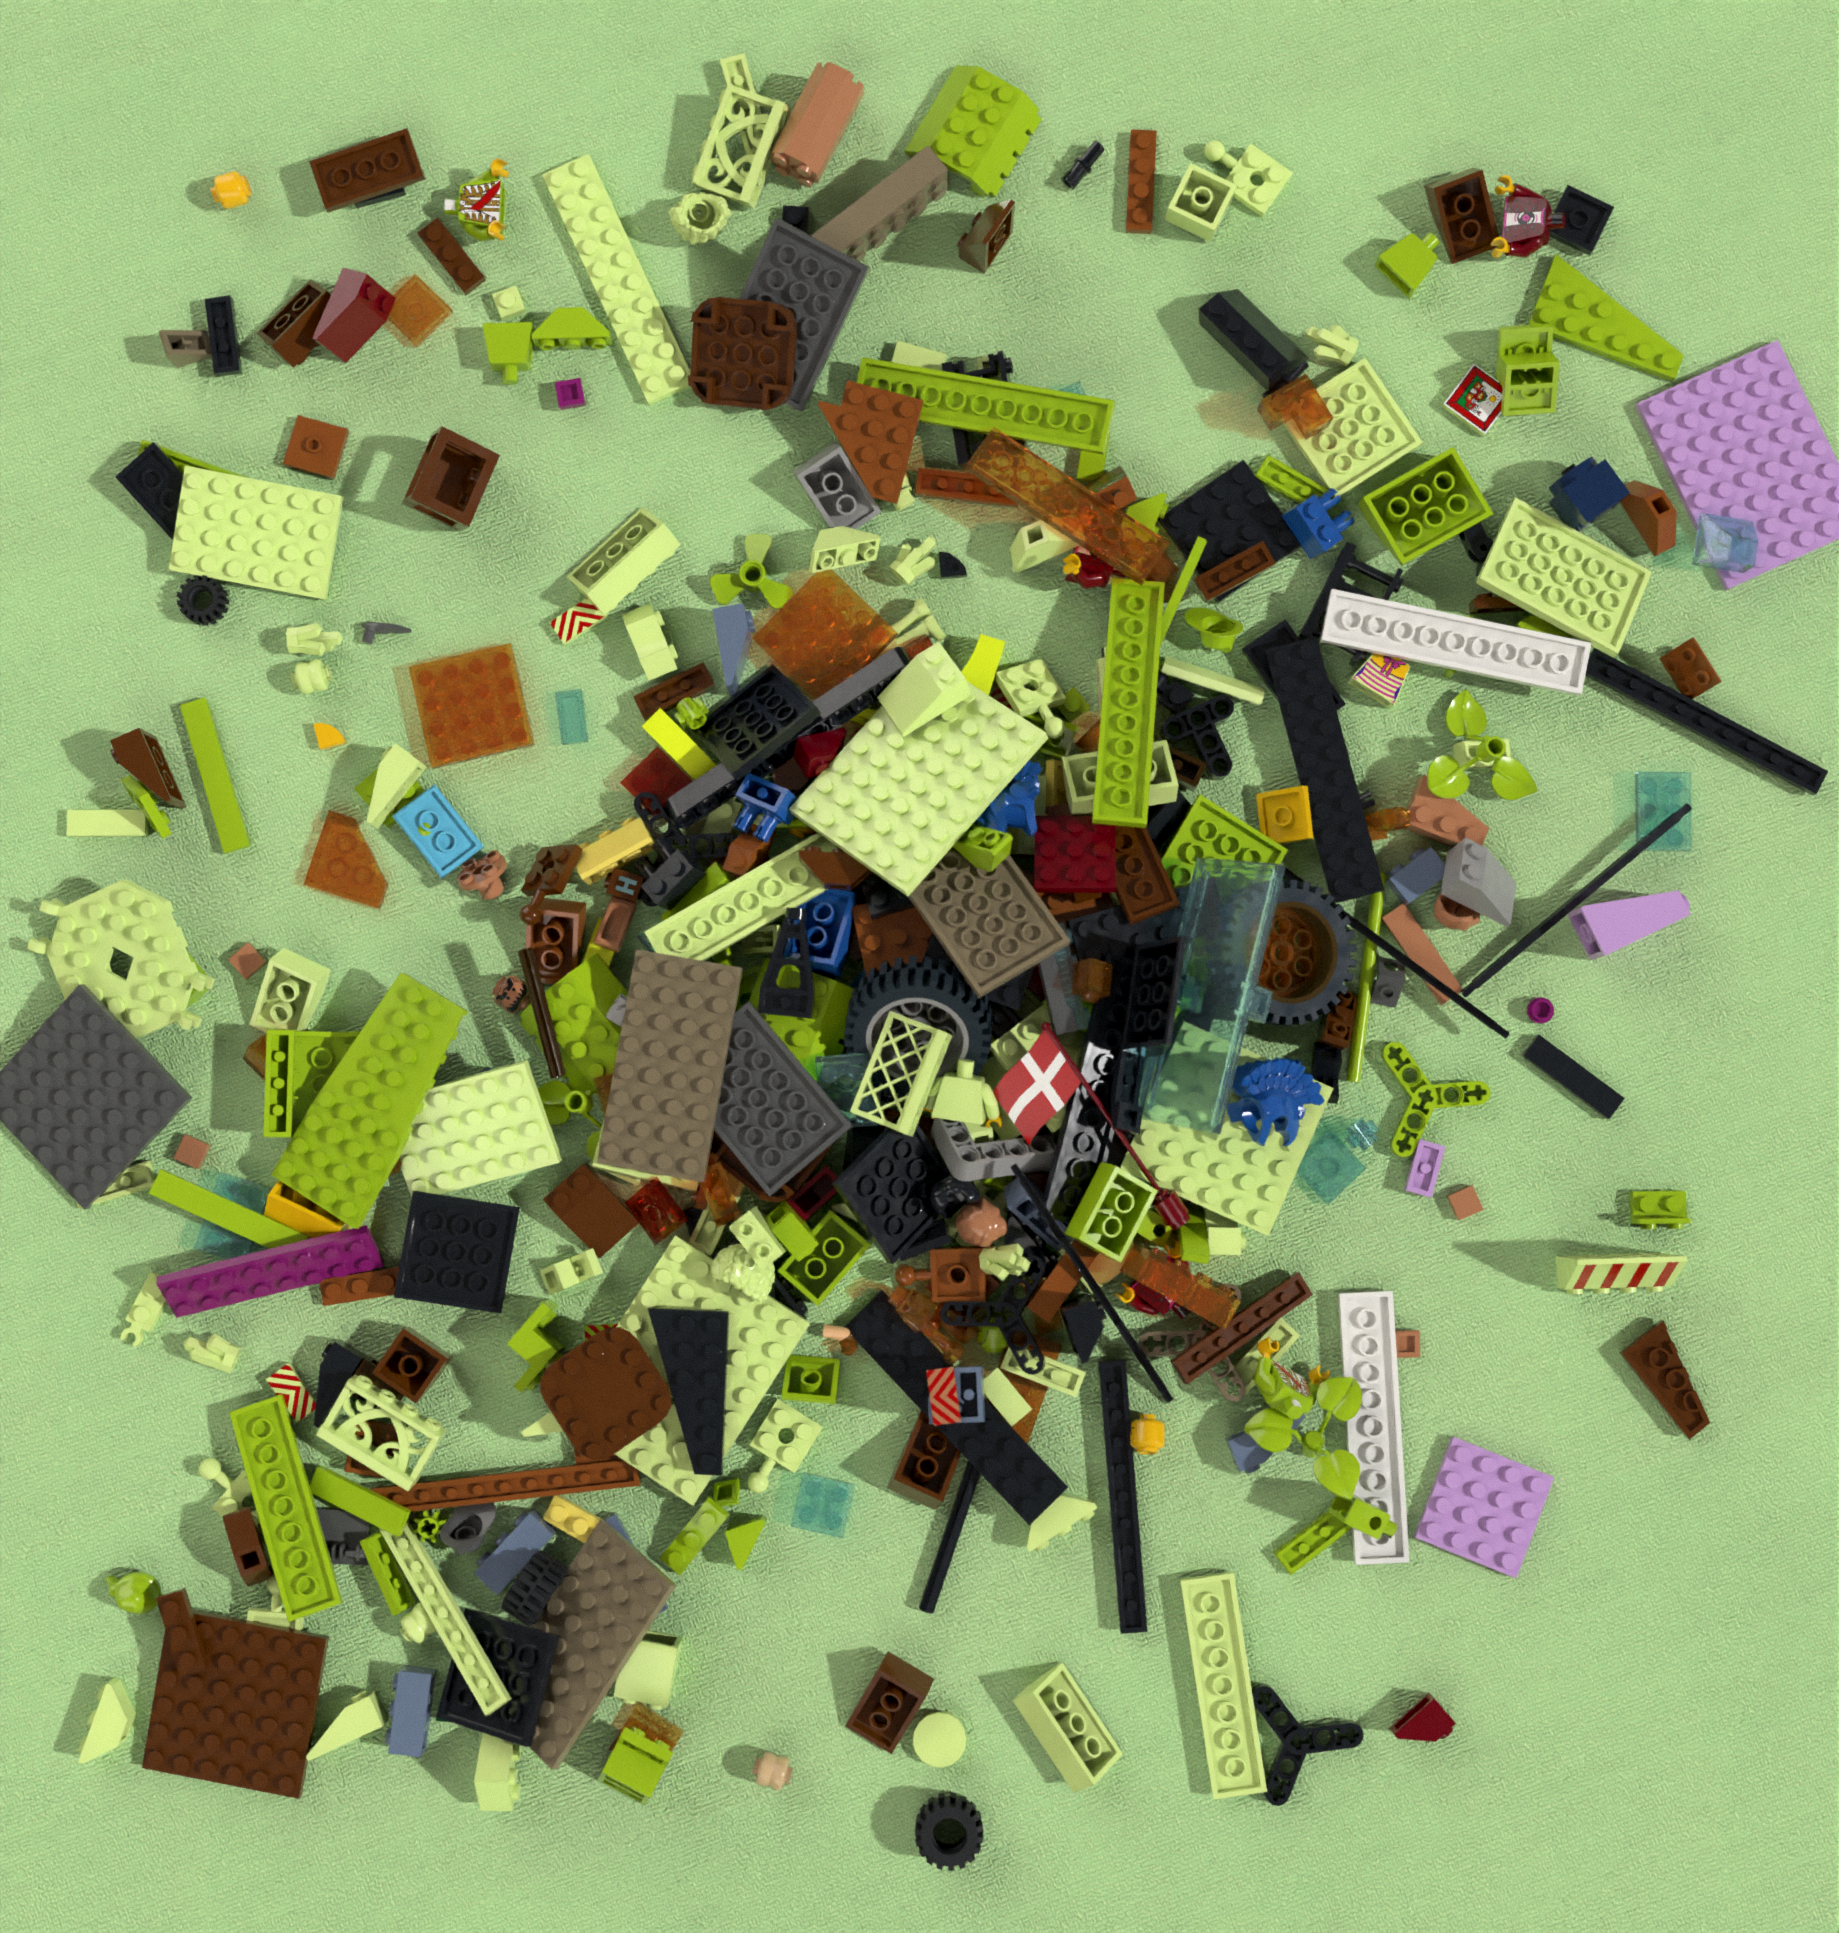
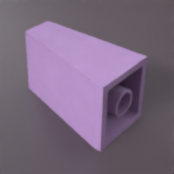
M1678 890L1585 905L1572 910L1567 915L1589 959L1593 960L1627 946L1691 915L1689 911L1690 904L1685 895H1681Z

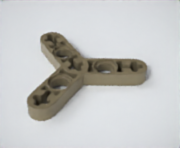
M1234 1284L1221 1286L1197 1331L1147 1332L1140 1337L1139 1347L1145 1356L1148 1357L1178 1356L1196 1343L1199 1338L1201 1339L1206 1336L1207 1331L1202 1330L1204 1326L1211 1331L1217 1328L1209 1322V1317L1212 1313H1221L1225 1321L1234 1315L1242 1297L1240 1289ZM1231 1289L1235 1291L1234 1296L1237 1299L1236 1301H1229L1226 1308L1231 1309V1312L1228 1314L1223 1308L1215 1307L1218 1302L1222 1306L1225 1300V1296L1222 1293L1224 1291L1229 1292ZM1161 1336H1167L1165 1343L1167 1352H1161L1162 1346L1154 1347L1153 1352H1149L1147 1347H1143V1343L1148 1341V1337H1153L1154 1342H1162ZM1176 1336L1182 1337L1185 1341L1184 1349L1178 1352L1170 1347L1171 1339ZM1225 1357L1223 1360L1226 1362L1227 1369L1224 1373L1216 1374L1211 1368L1207 1372L1222 1396L1229 1402H1237L1244 1397L1246 1387L1229 1358ZM1232 1372L1234 1377L1229 1379L1233 1385H1240L1241 1388L1238 1390L1239 1396L1228 1395L1226 1391L1229 1387L1226 1381L1220 1384L1218 1379L1225 1378Z

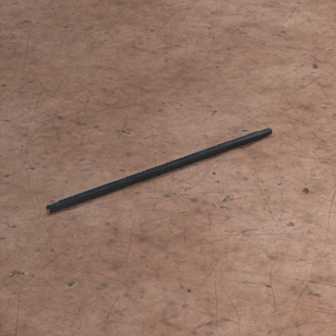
M1686 803L1678 811L1666 818L1476 976L1470 984L1460 991L1462 995L1466 998L1475 989L1487 982L1678 823L1683 816L1692 810V807Z
M1281 864L1276 870L1287 880L1304 881ZM1345 910L1338 914L1339 917L1348 916L1351 922L1348 925L1488 1028L1494 1030L1505 1039L1509 1036L1510 1033L1498 1025L1497 1022Z
M1017 1164L1012 1165L1010 1168L1098 1301L1102 1303L1104 1310L1159 1392H1161L1167 1403L1174 1400L1026 1176H1024Z

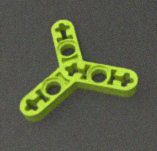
M1399 1042L1387 1043L1381 1050L1383 1062L1410 1098L1390 1140V1150L1398 1157H1408L1413 1154L1434 1108L1481 1105L1490 1098V1088L1482 1081L1432 1085L1405 1046ZM1389 1048H1398L1400 1051L1397 1054L1401 1062L1407 1059L1408 1064H1404L1396 1070L1395 1066L1399 1065L1395 1058H1388L1390 1054ZM1406 1068H1411L1416 1073V1079L1412 1083H1407L1402 1078V1073ZM1476 1085L1479 1090H1483L1484 1094L1479 1096V1100H1477L1476 1096H1466L1467 1102H1463L1464 1092L1462 1086H1465L1464 1091H1473ZM1450 1087L1454 1088L1458 1093V1098L1453 1103L1447 1102L1444 1098L1445 1090ZM1427 1090L1428 1097L1431 1100L1430 1102H1424L1421 1108L1426 1109V1113L1424 1114L1420 1110L1412 1109L1413 1104L1417 1107L1421 1103V1098L1418 1097V1094L1424 1093ZM1413 1113L1417 1114L1421 1120L1419 1127L1416 1129H1412L1407 1125V1117ZM1402 1128L1409 1133H1415L1414 1138L1408 1136L1406 1140L1409 1149L1399 1152V1146L1396 1143L1397 1141H1403L1406 1133H1401Z

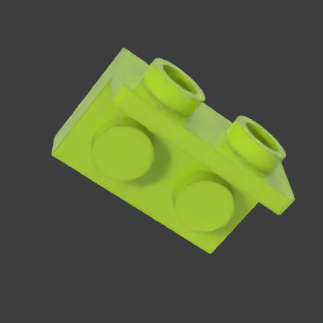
M1630 1191L1631 1223L1640 1224V1229H1657L1656 1224H1666V1229H1683V1223H1691V1218H1687L1686 1191Z

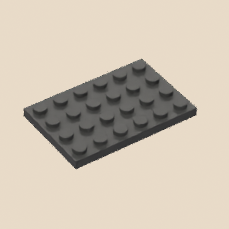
M775 218L739 299L776 302L793 311L797 326L794 384L786 404L802 412L808 403L870 267L789 223Z
M748 1001L734 1014L714 1130L769 1196H772L852 1128L853 1125L761 1014L758 1013L751 1002Z

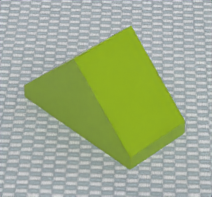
M760 1516L726 1528L725 1535L736 1569L742 1571L767 1517Z

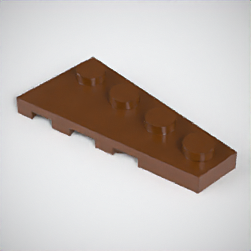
M1660 1320L1619 1353L1687 1439H1691L1709 1425L1710 1421L1697 1392L1692 1387L1688 1372L1681 1363L1677 1354V1348L1674 1342L1671 1341L1667 1332V1326L1663 1320Z

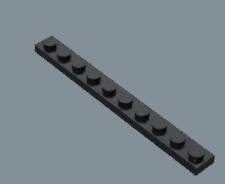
M1596 648L1591 650L1585 676L1812 796L1817 794L1828 773L1827 770Z
M1126 1360L1098 1361L1120 1633L1148 1632L1133 1447L1130 1445L1131 1421Z

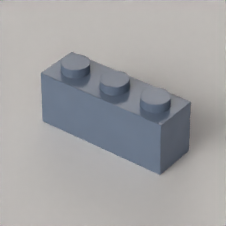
M535 1509L529 1514L524 1511L513 1523L517 1526L513 1532L509 1534L506 1531L495 1542L498 1548L492 1554L487 1551L476 1562L479 1568L474 1574L496 1595L511 1582L525 1567L531 1557L540 1551L557 1532L547 1521L543 1520V1517Z
M404 1665L398 1673H395L392 1688L396 1690L395 1700L391 1701L389 1708V1717H393L392 1727L388 1728L385 1743L389 1745L388 1754L421 1757L426 1751L436 1669Z

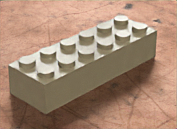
M926 146L811 236L861 261L866 256V252L871 248L876 249L880 247L888 235L902 230L906 225V221L913 216L915 218L920 216L926 210L928 204L932 201L937 202L945 196L947 192L948 169L933 150Z

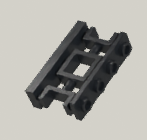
M1003 350L997 351L998 354L988 355L989 368L967 372L963 360L958 361L957 364H953L952 361L942 363L943 371L981 378L999 376L997 365H1000L1002 381L1011 382L1010 373H1013L1011 358H1007ZM952 428L958 465L962 470L973 469V465H982L980 452L1002 447L1007 459H1012L1014 456L1018 458L1023 457L1022 449L1026 448L1025 441L1012 439L1013 447H1011L1008 438L995 439L994 435L984 434L985 442L971 444L973 455H971L967 431Z

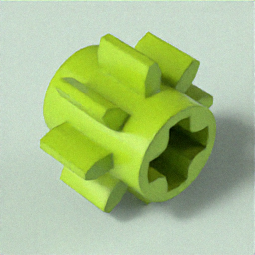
M687 697L677 704L676 710L678 713L674 714V716L684 729L688 728V726L691 729H698L706 722L707 717L705 714L709 711L699 697L695 700Z
M424 1510V1519L422 1517L414 1519L418 1523V1528L413 1533H419L422 1536V1543L427 1538H431L433 1543L438 1541L437 1533L440 1534L443 1524L448 1521V1519H442L439 1516L440 1510H437L434 1514H430L429 1510ZM428 1522L430 1524L434 1523L436 1528L433 1530L431 1528L427 1529L425 1524Z

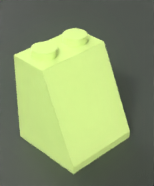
M648 1630L618 1675L614 1697H619V1701L627 1704H635L636 1701L646 1703V1707L655 1710H661L662 1707L667 1708L670 1702L683 1637Z

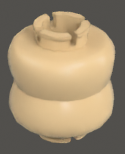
M766 1751L762 1759L756 1758L752 1775H757L756 1783L759 1786H769L776 1791H780L784 1783L789 1785L793 1767H788L790 1762L788 1757L777 1756L772 1752Z

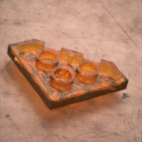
M329 810L303 885L381 909L389 884L382 874L357 820Z

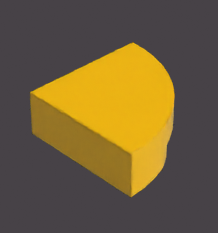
M325 723L313 724L320 750L347 744L344 736L333 726Z

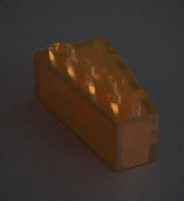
M1134 1243L1120 1269L1122 1273L1226 1330L1241 1303L1240 1300L1233 1297L1235 1293L1233 1290L1222 1284L1219 1288L1211 1285L1213 1279L1200 1272L1196 1276L1188 1272L1190 1266L1177 1259L1174 1263L1166 1260L1168 1254L1156 1247H1153L1150 1251Z

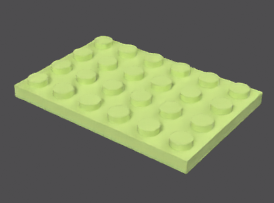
M185 466L169 570L198 576L206 575L209 578L327 600L344 497Z
M1515 497L1507 510L1476 583L1579 640L1590 642L1592 647L1614 658L1619 654L1652 571Z
M525 1060L434 1085L432 1089H428L422 1101L425 1103L420 1115L416 1114L411 1126L414 1128L398 1162L411 1197L413 1191L439 1195L559 1163L562 1158L528 1061Z

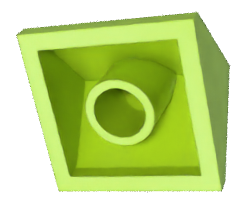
M790 1355L786 1361L781 1400L835 1404L837 1401L840 1359Z

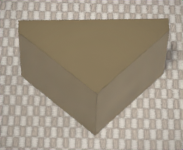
M160 330L158 332L166 357L177 368L212 357L207 331Z

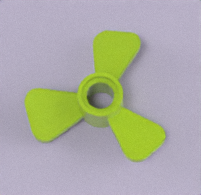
M750 534L744 541L748 561L741 566L739 574H714L711 577L710 585L716 600L721 605H727L744 589L750 592L761 591L772 608L781 609L793 597V590L787 585L767 579L762 563L772 545V538L768 534ZM756 571L760 573V577L756 581L746 579L750 572Z

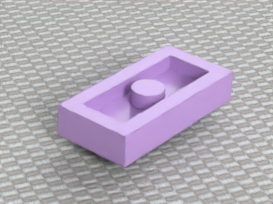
M1419 1139L1406 1180L1405 1191L1432 1198L1446 1146Z

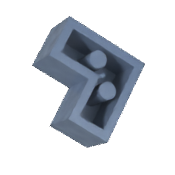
M983 1366L954 1367L961 1422L957 1423L984 1422ZM928 1396L929 1424H933L930 1396Z

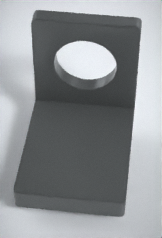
M1379 956L1377 959L1378 976L1371 994L1370 1003L1395 1008L1405 982V967L1397 960ZM1384 965H1392L1398 971L1388 970Z

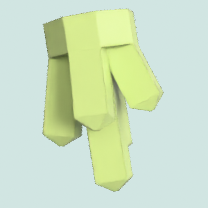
M1339 325L1331 326L1330 331L1324 328L1319 330L1313 326L1305 331L1306 338L1318 343V347L1314 349V355L1317 358L1335 361L1346 366L1357 350L1359 340L1349 336Z
M928 537L918 548L913 550L909 544L902 545L896 560L889 566V569L903 584L909 586L916 578L935 566V559L930 556L927 557L929 552L936 546L935 538Z
M318 623L301 627H289L286 632L289 653L322 656L325 651H332L335 645H340L343 639L339 631L322 632V627Z
M1019 1244L991 1245L990 1247L983 1248L979 1256L980 1269L986 1274L995 1275L1002 1281H1004L1008 1274L1020 1276L1022 1271L1027 1272L1031 1263L1022 1257L1024 1249Z
M217 1334L209 1336L207 1342L192 1337L184 1341V1349L190 1352L191 1360L228 1373L233 1371L242 1348L231 1344Z

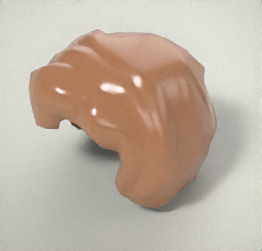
M1441 893L1438 895L1434 904V916L1445 927L1451 930L1466 932L1470 927L1480 922V913Z
M979 1197L978 1202L967 1203L959 1211L955 1219L956 1229L961 1238L975 1246L990 1247L994 1241L1005 1235L1007 1231V1223L1000 1216L999 1208L992 1205V1202L984 1197Z

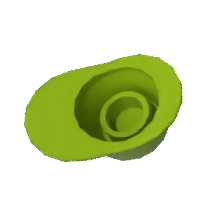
M1191 608L1184 614L1186 622L1199 630L1200 639L1204 646L1225 653L1232 650L1236 635L1243 631V624L1241 622L1228 618L1209 608Z

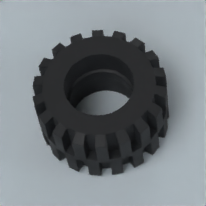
M544 1551L536 1552L504 1597L502 1609L528 1627L538 1620L546 1608L548 1600L567 1576L568 1568Z
M950 1792V1796L940 1793L937 1799H934V1797L928 1799V1804L922 1805L920 1814H917L915 1841L916 1846L919 1847L920 1855L926 1857L928 1864L936 1863L937 1869L942 1870L943 1866H948V1871H954V1866L957 1865L962 1869L965 1867V1862L969 1861L971 1863L974 1861L975 1854H979L981 1843H983V1823L979 1810L976 1811V1805L972 1801L970 1803L967 1802V1797L963 1795L960 1798L956 1797V1793ZM947 1818L958 1820L965 1827L964 1836L953 1844L940 1842L933 1834V1828L939 1821Z

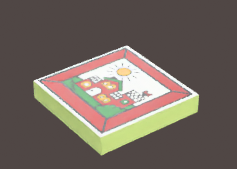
M1473 364L1442 407L1484 437L1501 414L1503 387L1495 378Z

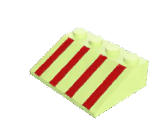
M1668 1253L1556 1256L1557 1288L1566 1290V1294H1583V1289H1593V1293H1610L1609 1288H1619L1622 1293L1636 1292V1287H1646L1647 1292L1663 1291V1286H1672L1687 1263V1256Z

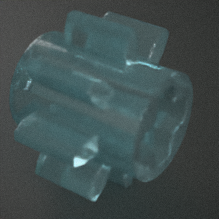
M1361 1117L1346 1128L1350 1135L1345 1139L1352 1148L1359 1146L1363 1151L1378 1140L1374 1133L1379 1129L1372 1120L1365 1122Z

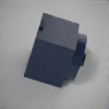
M1593 456L1577 466L1572 464L1561 472L1562 477L1548 488L1554 496L1549 502L1551 507L1564 524L1578 532L1615 508L1619 502L1630 494L1606 459L1597 463Z

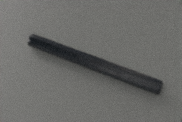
M969 1461L919 1604V1609L925 1613H933L981 1474Z

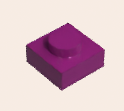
M581 378L555 382L560 410L586 406Z

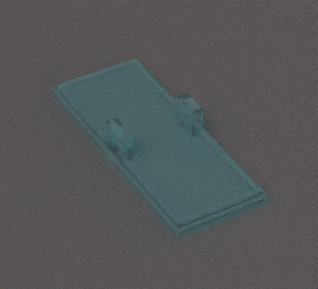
M1197 857L1178 936L1186 937L1172 1042L1164 1055L1147 1057L1138 1106L1143 1108L1142 1120L1220 1135L1248 1020L1266 1023L1273 994L1272 991L1257 986L1284 876V866L1272 863Z

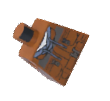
M1121 466L1077 489L1084 506H1090L1095 515L1104 517L1137 499L1131 483Z

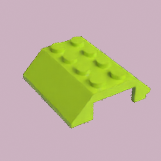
M956 65L904 152L913 157L926 146H929L947 169L971 182V191L983 198L988 194L996 197L1005 182L1000 175L1007 178L1017 162V159L1012 154L1018 157L1022 154L1030 140L1026 133L1033 135L1042 120L1037 114L1039 108L1024 91L979 66Z
M598 953L573 969L545 992L566 1072L563 1079L568 1076L570 1080L567 1084L571 1089L585 1093L586 1090L599 1088L606 1080L613 1076L622 1027L607 1019L606 1013L620 993L628 996V991ZM530 1004L519 1015L522 1018L519 1023L530 1037L533 1035L537 1037L534 1042L544 1053L532 1005Z
M768 958L764 960L749 1000L757 1011L760 986L770 961ZM785 965L780 969L776 981L778 987L784 989L799 988L801 980L796 966ZM813 973L815 999L812 1019L760 1014L821 1087L829 1088L835 1070L829 1068L830 1063L838 1065L845 1046L838 1042L839 1039H845L844 1032L848 1004L854 989L833 979Z
M267 1029L263 1137H293L309 1107L361 1031L321 1032Z

